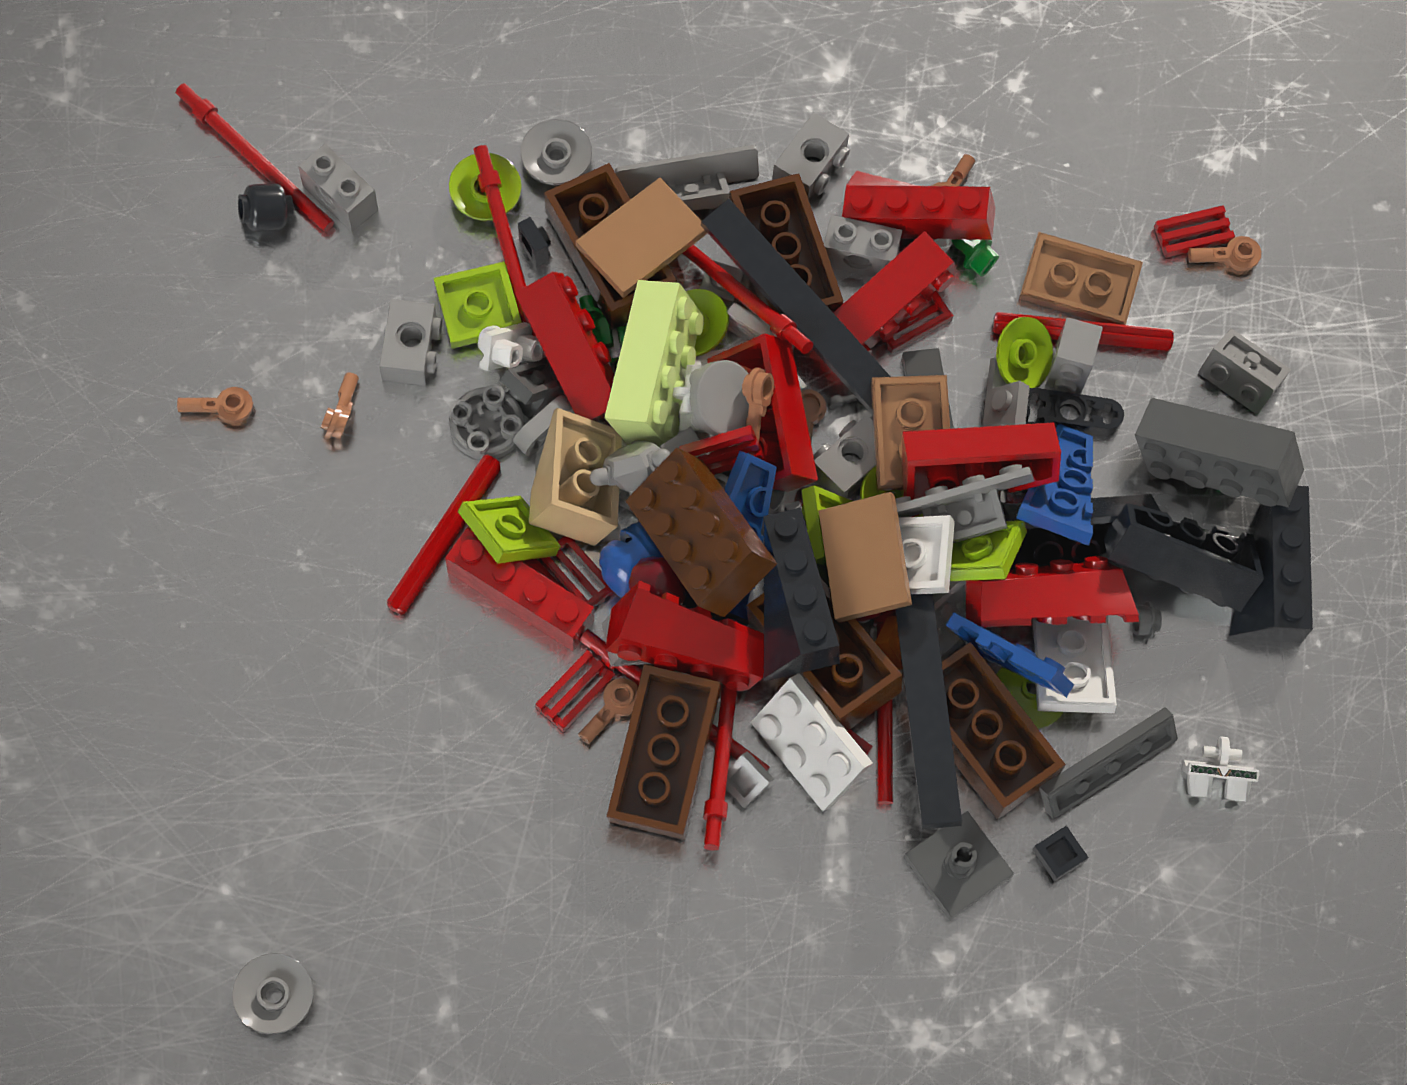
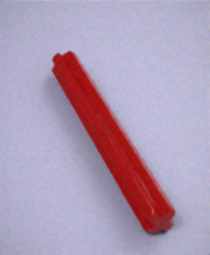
M997 312L993 318V332L1001 334L1003 329L1012 320L1019 317H1031L1037 319L1046 327L1051 339L1058 340L1066 319ZM1083 321L1103 327L1099 344L1164 351L1171 350L1173 346L1174 333L1171 329Z
M484 455L388 598L387 606L392 611L400 615L406 613L465 524L464 519L458 513L462 502L480 500L500 471V462L490 455Z

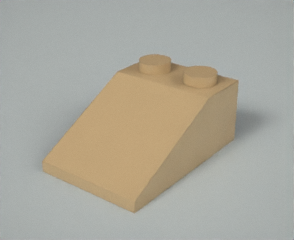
M556 408L553 411L531 489L529 524L593 546L618 527L619 488L616 485L596 486L590 481L591 472L595 469L603 468L605 458L622 447V438L613 427L560 408Z

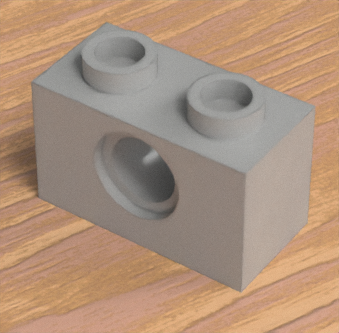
M813 112L775 162L772 180L799 173L808 200L810 201L815 193L820 195L830 181V172L834 167L840 168L850 153V150L847 148L849 133ZM807 157H817V158H819L821 161H819V162H811V161L807 160L806 158H807Z
M326 143L298 166L303 187L351 232L378 210L375 189Z
M831 215L824 246L832 268L870 277L875 276L897 256L902 230Z
M398 299L390 300L379 365L382 381L426 386L428 373L434 374L436 368L437 352L432 351L433 340H440L442 331V318H437L435 304ZM409 339H418L421 341L417 346L407 347L404 345V343Z
M1066 318L1055 346L1045 386L1051 387L1055 391L1082 393L1094 364L1102 326Z
M868 415L863 417L858 423L855 420L849 422L839 433L840 438L831 446L828 443L824 444L813 455L818 476L817 482L825 490L850 499L861 489L864 477L876 466L873 420ZM854 453L861 460L854 463L848 462L842 455Z

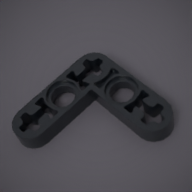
M1029 388L1028 404L1030 400H1035L1039 408L1035 421L1028 422L1030 406H1027L1026 424L1054 422L1055 428L1058 424L1083 433L1109 436L1116 433L1123 422L1124 410L1116 400L1041 388ZM1065 404H1072L1078 408L1080 416L1074 420L1066 419L1060 413V407ZM1087 407L1092 408L1089 422L1084 421L1088 411ZM1103 411H1109V416L1112 418L1110 424L1103 423V417L1101 416ZM1028 489L1021 490L1018 492L1027 493Z

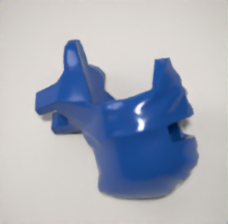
M639 521L620 531V540L610 541L600 552L599 566L602 569V578L620 598L630 590L629 579L632 569L642 558L652 556L664 557Z

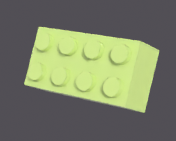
M638 280L604 417L628 445H631L636 440H645L660 447L679 433L680 421L678 415L683 400L673 397V388L684 387L687 365L695 364V343L697 335L702 333L704 326L702 313L680 283Z

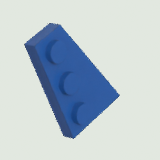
M953 612L946 624L964 643L968 644L971 642L984 659L1066 698L1072 690L1074 684L1063 674L1065 667L1048 657L1041 660L1025 646L1018 643L1013 645L1000 635L978 626Z

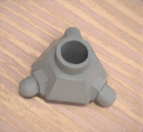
M636 440L631 445L621 447L605 458L603 468L595 469L591 472L590 481L596 486L616 485L631 495L671 453L667 449L659 448L654 443Z

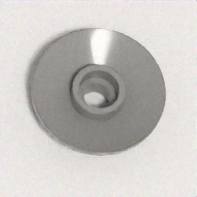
M562 119L546 120L533 126L524 136L520 149L522 164L534 179L549 185H561L583 175L587 171L592 160V144L586 132L575 123ZM553 155H560L563 157L562 160L558 161L551 160L550 158Z
M279 953L261 955L248 962L237 975L232 991L233 1005L242 1022L252 1030L263 1034L284 1033L296 1027L308 1014L313 1002V983L306 968L296 959ZM272 990L282 992V998L277 1003H270L267 999L268 994Z

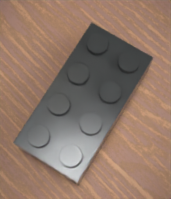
M1152 397L1135 433L1146 468L1153 476L1160 479L1174 478L1182 480L1195 488H1204L1206 486L1220 490L1230 497H1239L1241 495L1253 498L1266 506L1280 505L1289 508L1304 472L1295 432Z

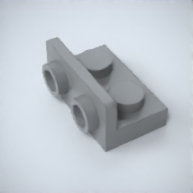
M1231 328L1212 349L1200 368L1199 374L1258 414L1286 379L1291 369Z

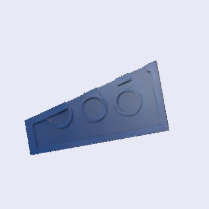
M1058 424L1056 432L1061 449L1059 481L1029 488L1016 519L1089 546L1093 535V525H1091L1093 503H1091V493L1093 490V479H1091L1093 436Z
M739 451L724 490L763 543L764 536L761 535L763 516H767L769 513L777 467L751 454ZM750 592L729 612L730 614L748 620L746 605L749 601Z

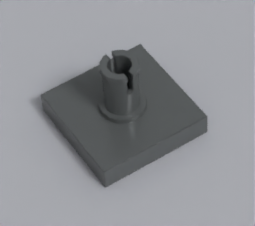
M968 811L962 814V826L942 828L904 855L906 862L949 920H952L1014 875V872Z

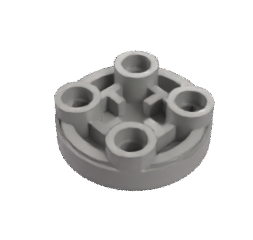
M721 360L710 362L691 373L689 378L691 385L690 406L692 410L690 420L696 429H703L715 436L745 427L749 403L742 393V384L748 372L742 366L733 361Z
M492 384L487 387L473 389L462 395L452 404L449 417L450 434L455 445L464 454L481 460L484 455H490L498 459L509 454L516 447L513 439L524 426L523 413L518 402L505 392L502 387Z

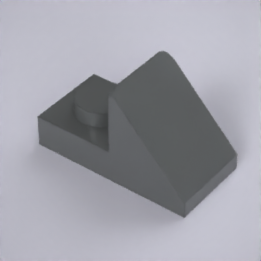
M547 357L541 358L539 361L528 362L509 368L500 379L509 388L507 393L518 402L522 412L528 418L536 416L563 392Z

